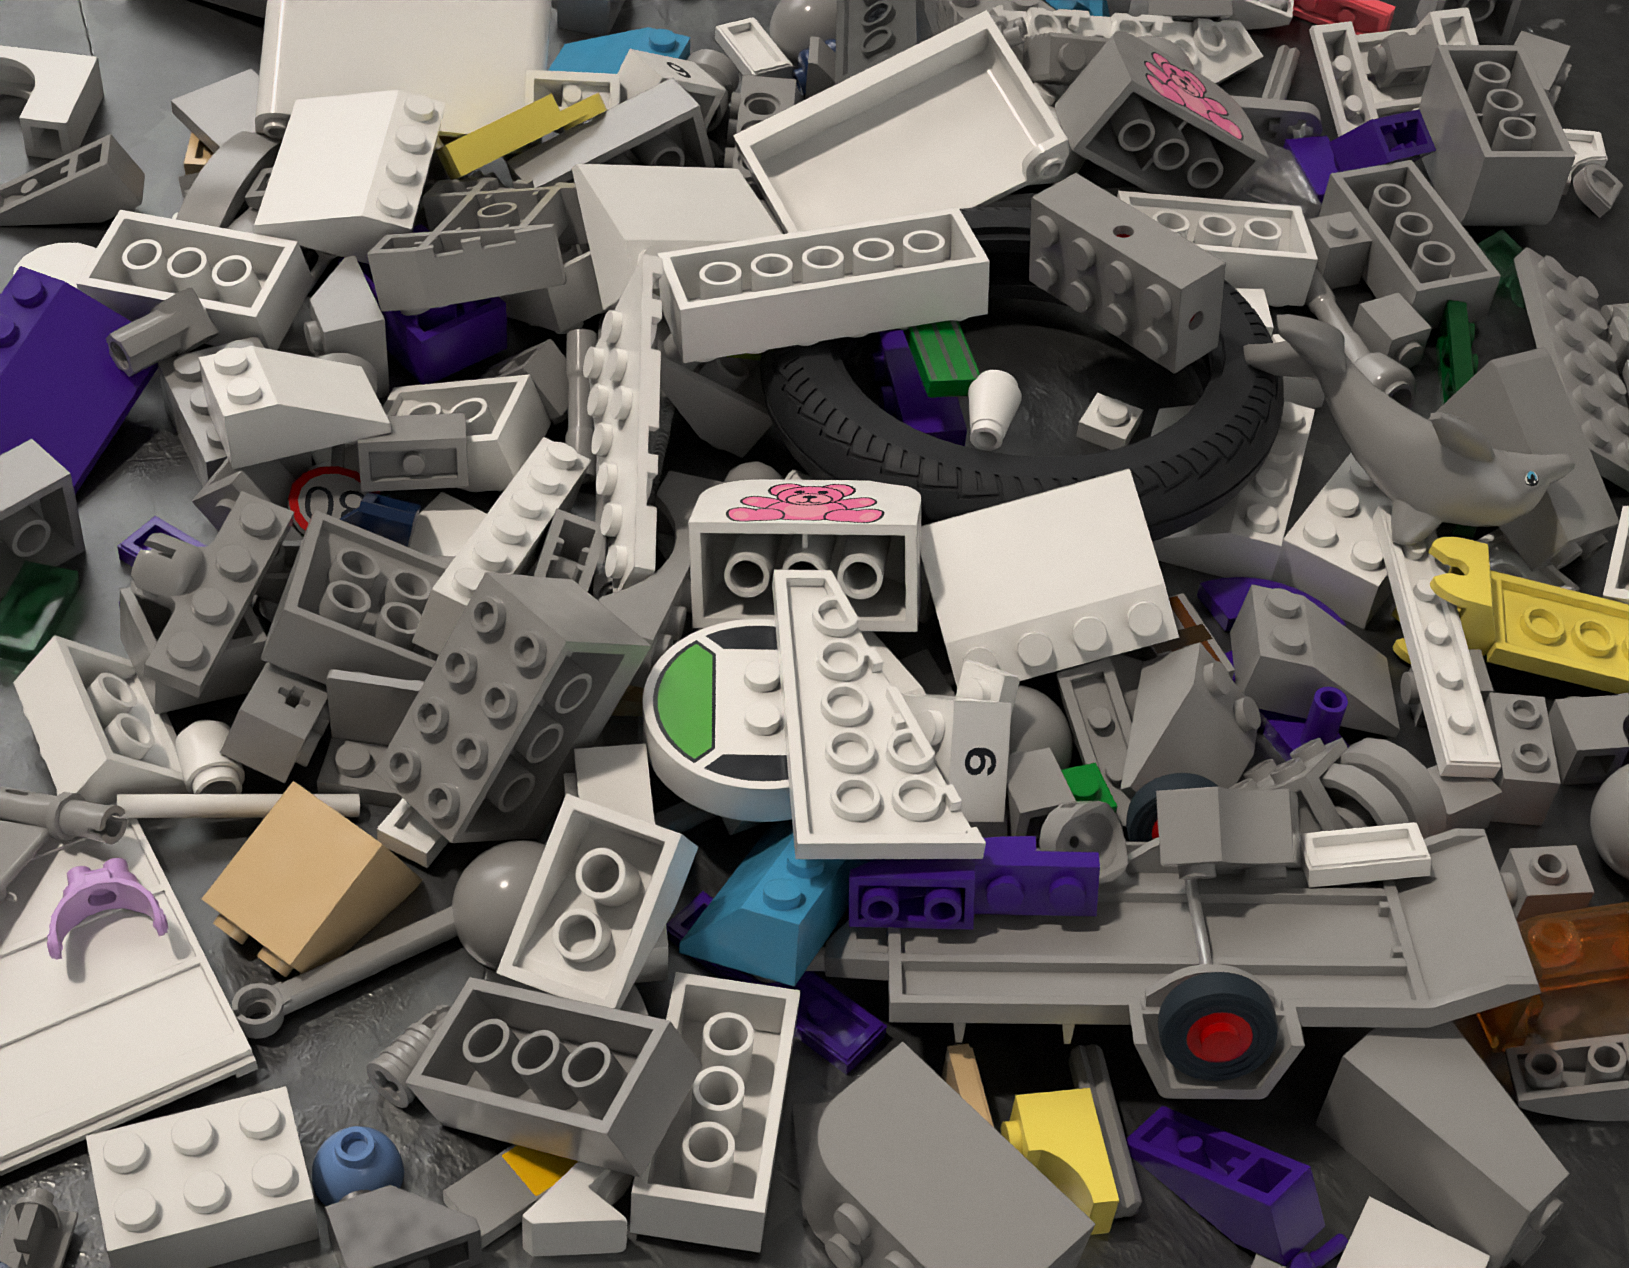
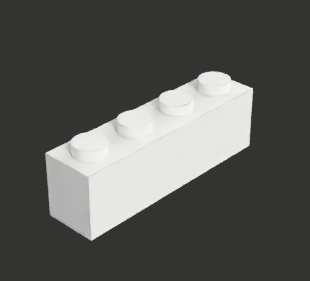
M646 744L574 749L575 773H564L565 795L567 793L655 824ZM666 925L634 983L668 980V938Z

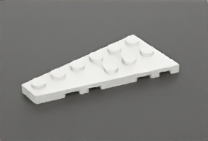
M643 253L615 310H609L606 313L602 324L601 337L596 347L588 349L583 364V375L589 378L590 384L587 412L590 416H593L595 428L591 447L592 453L598 455L599 463L596 491L597 494L602 495L604 508L600 529L602 535L607 536L608 543L605 573L608 578H612L613 593L625 590L647 579L655 572L657 508L647 505V501L650 497L653 479L658 474V455L648 453L649 431L656 432L659 428L661 351L651 347L655 339L657 324L662 319V301L652 298V289L657 279H660L663 275V258Z
M774 570L772 590L795 859H983L986 846L985 840L977 826L971 828L961 811L962 800L953 784L947 785L934 763V750L897 685L891 687L882 671L883 660L875 646L869 647L858 628L859 618L832 570Z

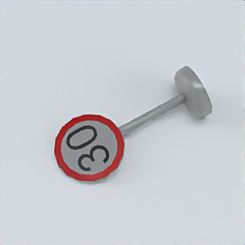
M331 353L318 357L319 359L362 366L376 394L378 387L377 371L371 363L362 357L348 353ZM345 443L332 446L331 466L318 467L305 472L292 484L287 501L288 510L294 512L293 523L304 535L314 510L339 519L359 507L361 500L368 493L361 492L360 473L344 468ZM379 491L372 492L381 495Z

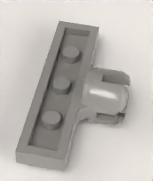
M241 491L215 540L208 546L197 547L164 533H154L148 537L143 545L153 549L140 550L132 567L131 577L133 580L131 581L130 589L134 595L167 607L173 614L144 665V677L197 698L200 697L292 527L293 511Z

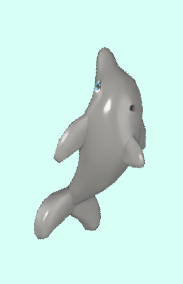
M1277 315V332L1286 341L1243 346L1246 362L1256 369L1272 375L1319 381L1336 425L1353 457L1374 484L1393 502L1391 517L1392 541L1399 545H1410L1424 540L1442 522L1490 527L1501 526L1523 517L1535 508L1550 484L1565 477L1575 467V462L1567 454H1522L1494 449L1489 439L1465 419L1450 413H1431V421L1421 417L1396 402L1365 377L1344 353L1345 337L1341 330L1329 323L1303 316Z

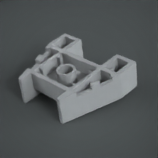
M480 177L439 180L422 197L430 232L388 234L367 253L381 311L400 310L401 314L410 316L424 313L430 308L565 285L567 280L559 245L588 244L575 183L558 182L551 187L534 188L533 180L518 179L513 182L514 188L499 187L498 178Z

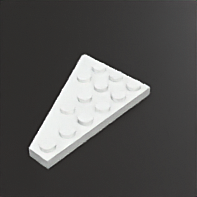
M998 5L989 12L990 15L995 17L1003 15L1007 18V21L1023 17L1028 34L1024 35L1025 38L1026 36L1030 37L1031 35L1035 36L1049 32L1111 38L1116 31L1127 32L1136 37H1162L1178 45L1190 58L1194 70L1217 85L1251 67L1263 57L1242 23L1234 20L1214 22L1210 19L1197 18L1193 22L1173 21L1172 16L1142 14L1141 16L1134 17L1127 13H1114L1111 17L1090 16L1089 11L1067 9L1048 11L1037 7H1030L1027 11L1003 10V5ZM1024 43L1012 47V51L1021 65H1023ZM1044 84L1057 94L1055 101H1058L1070 87Z

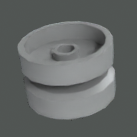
M1366 738L1354 743L1319 777L1346 829L1415 822L1423 839L1443 833L1446 829V807L1440 788L1423 764L1406 749L1384 739Z

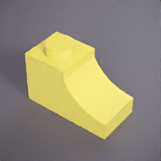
M1090 1088L1015 1095L1010 1120L1002 1122L1001 1135L1095 1223L1091 1235L1109 1233L1119 1203V1197Z

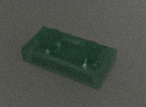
M30 561L24 562L0 604L1 659L25 664L32 662L56 633L79 591L81 584L78 571Z

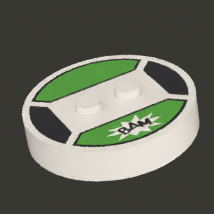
M774 619L729 621L703 628L688 635L670 647L653 666L644 687L643 744H646L647 758L656 775L671 791L686 802L712 814L730 819L754 822L792 819Z

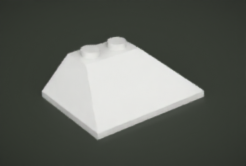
M1469 8L1429 12L1416 28L1359 35L1355 34L1352 21L1312 26L1309 32L1338 137L1371 119L1418 110L1420 107L1426 82L1423 84L1378 89L1375 76L1369 70L1367 62L1368 52L1372 47H1379L1383 43V39L1393 33L1407 32L1408 35H1416L1424 25H1432L1437 45H1479Z

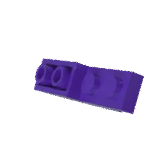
M1000 836L983 838L986 842L983 859H875L850 870L849 927L973 929L974 914L1097 917L1100 875L1099 852L1037 851L1036 836Z

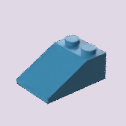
M646 27L564 44L548 71L618 74L629 49L686 60L690 56L691 37L675 34L667 29Z

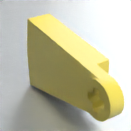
M598 92L560 111L551 93L435 151L449 179H457L563 127L564 131L606 111L607 108Z

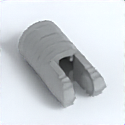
M437 1005L435 1009L432 1008L431 1013H427L418 1022L412 1023L402 1035H399L390 1046L386 1047L377 1058H374L367 1065V1075L372 1085L393 1105L400 1108L407 1107L416 1097L405 1082L449 1012V1005Z

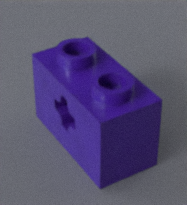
M1420 109L1371 119L1329 142L1334 154V163L1339 172L1408 160L1415 162L1436 151Z

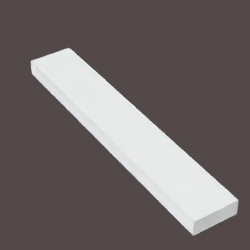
M1378 505L1373 520L1440 776L1495 778L1501 768L1457 606L1439 597L1430 587V582L1434 576L1447 573L1445 564L1428 553L1432 543L1438 539L1436 531L1434 530L1420 542L1410 545H1399L1392 541L1391 517L1393 506Z

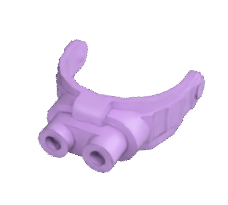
M112 858L103 864V868L91 870L87 866H76L67 872L68 886L63 890V898L51 916L50 930L47 935V948L52 959H62V942L67 933L88 916L103 910L125 908L147 914L153 919V927L157 930L158 936L168 933L167 930L169 928L166 914L164 915L163 909H160L159 902L153 894L139 884L137 877L129 872L128 863L123 858Z

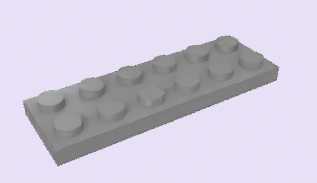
M1526 247L1514 258V263L1537 349L1545 347L1551 355L1600 475L1629 492V408L1625 398L1627 390L1619 378L1615 364L1617 360L1616 353L1607 342L1606 329L1608 325L1599 309L1597 302L1598 291L1587 278L1583 276L1577 278L1565 271L1553 257L1548 255L1543 257Z

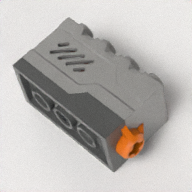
M837 0L835 85L953 27L954 23L962 20L957 10L952 8L948 0Z

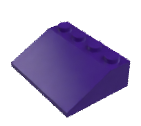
M23 266L18 268L0 294V455L33 439L71 473L74 493L76 495L158 369V363L129 377L123 370L118 369L111 358L109 346L105 338L132 321L69 283Z

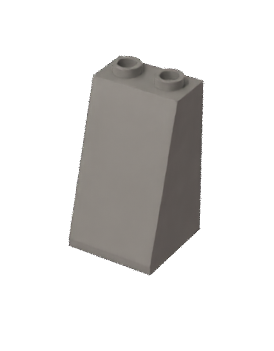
M1542 347L1490 360L1435 413H1450L1465 419L1489 439L1494 449L1522 454H1567L1575 462L1574 469L1562 479L1550 484L1542 499L1529 514L1501 525L1499 528L1532 572L1552 564L1556 570L1561 569L1579 556L1582 560H1586L1598 553L1609 543L1605 535L1619 524V519L1552 357L1546 348Z
M1449 1021L1430 1028L1375 1027L1342 1057L1315 1124L1437 1229L1489 1255L1490 1258L1486 1268H1504L1512 1259L1520 1266L1524 1265L1545 1240L1546 1236L1542 1232L1551 1224L1564 1206V1203L1557 1198V1195L1569 1173L1455 1024Z

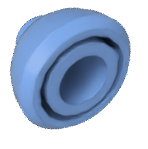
M364 1126L345 1128L331 1135L321 1145L312 1165V1186L315 1194L325 1206L338 1203L344 1196L358 1190L373 1191L388 1185L400 1188L404 1177L402 1158L395 1144L382 1132Z

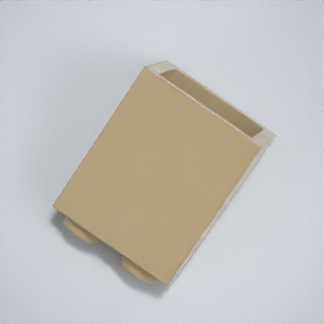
M293 781L202 897V900L220 913L214 920V925L242 945L249 936L253 937L263 945L257 957L287 978L293 969L303 974L342 956L403 902L419 886L422 879L382 843Z

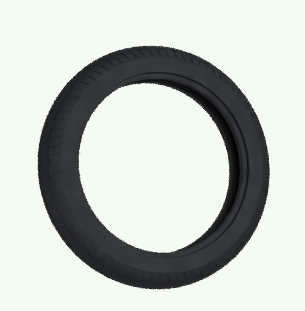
M1018 207L960 209L990 261L988 298L1026 299L1068 306L1029 281L1031 209ZM1225 279L1218 347L1183 368L1192 380L1200 400L1185 416L1158 434L1131 445L1093 454L1038 457L988 452L944 441L912 428L897 420L870 400L853 382L845 369L843 362L846 356L865 336L818 341L809 346L793 345L768 349L761 353L760 360L762 389L768 414L785 446L802 468L814 480L873 481L911 487L921 495V526L1130 469L1151 540L1154 542L1181 532L1211 516L1232 500L1251 481L1270 453L1279 431L1284 406L1283 376L1272 375L1250 366L1246 362L1243 346L1273 343L1271 336L1255 309Z

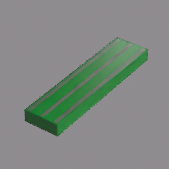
M948 320L911 326L906 330L902 329L928 397L968 396L971 383L977 379L980 373L959 322Z

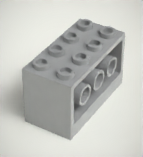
M485 572L374 772L450 843L540 838L565 795L564 773H575L574 749L593 747L651 645L574 580Z

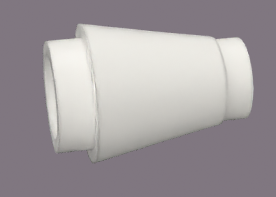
M988 370L981 373L971 383L968 390L970 441L976 448L984 451L996 450L1002 445L1003 438L1022 400L1018 383L1012 375L1000 370Z

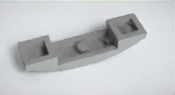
M241 131L227 140L200 171L183 201L176 220L227 229L237 215L245 200L244 197L260 170L274 167L282 139Z

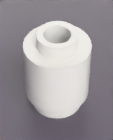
M200 720L189 725L177 736L175 748L189 794H241L242 784L245 780L242 763L220 753L231 729L227 724L220 721Z

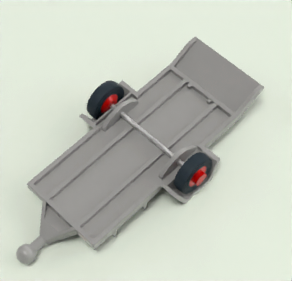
M1173 773L1155 778L1140 788L1132 798L1126 817L1130 841L1126 842L1128 865L1125 871L1113 881L1099 884L1097 917L974 914L973 929L849 927L848 920L826 941V947H821L806 971H825L826 977L887 980L889 1022L953 1023L956 1042H962L966 1023L1062 1024L1064 1044H1071L1075 1024L1131 1025L1134 1045L1159 1095L1164 1098L1262 1099L1267 1097L1305 1046L1301 1027L1430 1028L1542 993L1484 829L1455 828L1423 839L1431 857L1430 876L1309 888L1303 868L1296 867L1286 868L1287 878L1279 880H1250L1249 869L1216 870L1215 878L1183 880L1179 879L1178 868L1166 867L1160 864L1156 791L1219 787L1213 781L1191 773ZM753 975L756 979L765 983L777 982L757 975Z

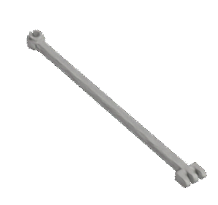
M684 800L654 814L655 825L681 834L719 815L702 810ZM452 906L283 983L278 982L274 985L253 983L242 987L232 1000V1011L245 1037L254 1039L266 1038L274 1034L281 1027L284 1015L458 936ZM260 1012L269 1015L262 1019L249 1018L251 1015Z

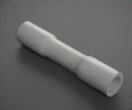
M1315 268L1305 304L1319 321L1329 323L1341 330L1345 337L1344 353L1354 363L1357 359L1370 352L1361 337L1353 331L1338 307L1333 292L1319 270Z
M576 329L567 333L566 377L569 382L568 432L565 436V444L574 448L578 454L591 459L582 484H587L596 480V455L592 453L591 447L594 419L587 412L590 384L589 378L583 375V364L588 349L597 345V334L587 329Z

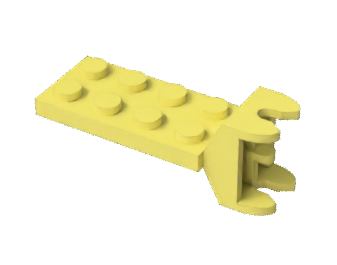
M1441 537L1432 543L1428 553L1443 564L1451 566L1446 574L1434 576L1430 582V587L1439 597L1457 606L1468 649H1481L1482 655L1487 654V662L1615 694L1629 693V604L1490 570L1488 544L1459 537ZM1395 607L1392 616L1400 621L1397 608ZM1397 639L1393 645L1394 652L1402 660L1411 664L1405 639Z

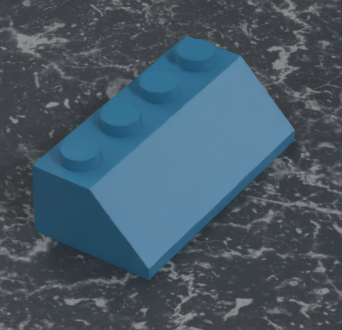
M792 819L773 821L681 940L679 953L795 987L849 908L850 870L875 859H795Z

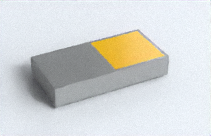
M513 1144L444 1189L443 1201L448 1208L476 1218L481 1231L482 1249L521 1223L522 1215L578 1161Z

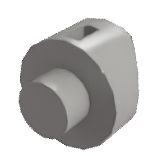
M1072 801L1060 804L1049 813L1042 825L1039 840L1041 851L1099 852V884L1113 881L1125 871L1128 865L1126 842L1119 820L1109 804L1101 801Z

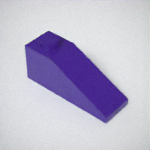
M1163 1105L1126 1138L1130 1157L1231 1241L1286 1266L1325 1227L1311 1166Z

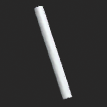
M117 794V806L122 807L125 811L123 816H117V818H265L283 794ZM313 794L342 816L359 817V794Z

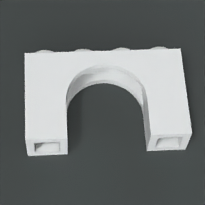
M0 46V94L13 95L28 100L19 117L27 156L58 159L79 149L104 96L98 57Z

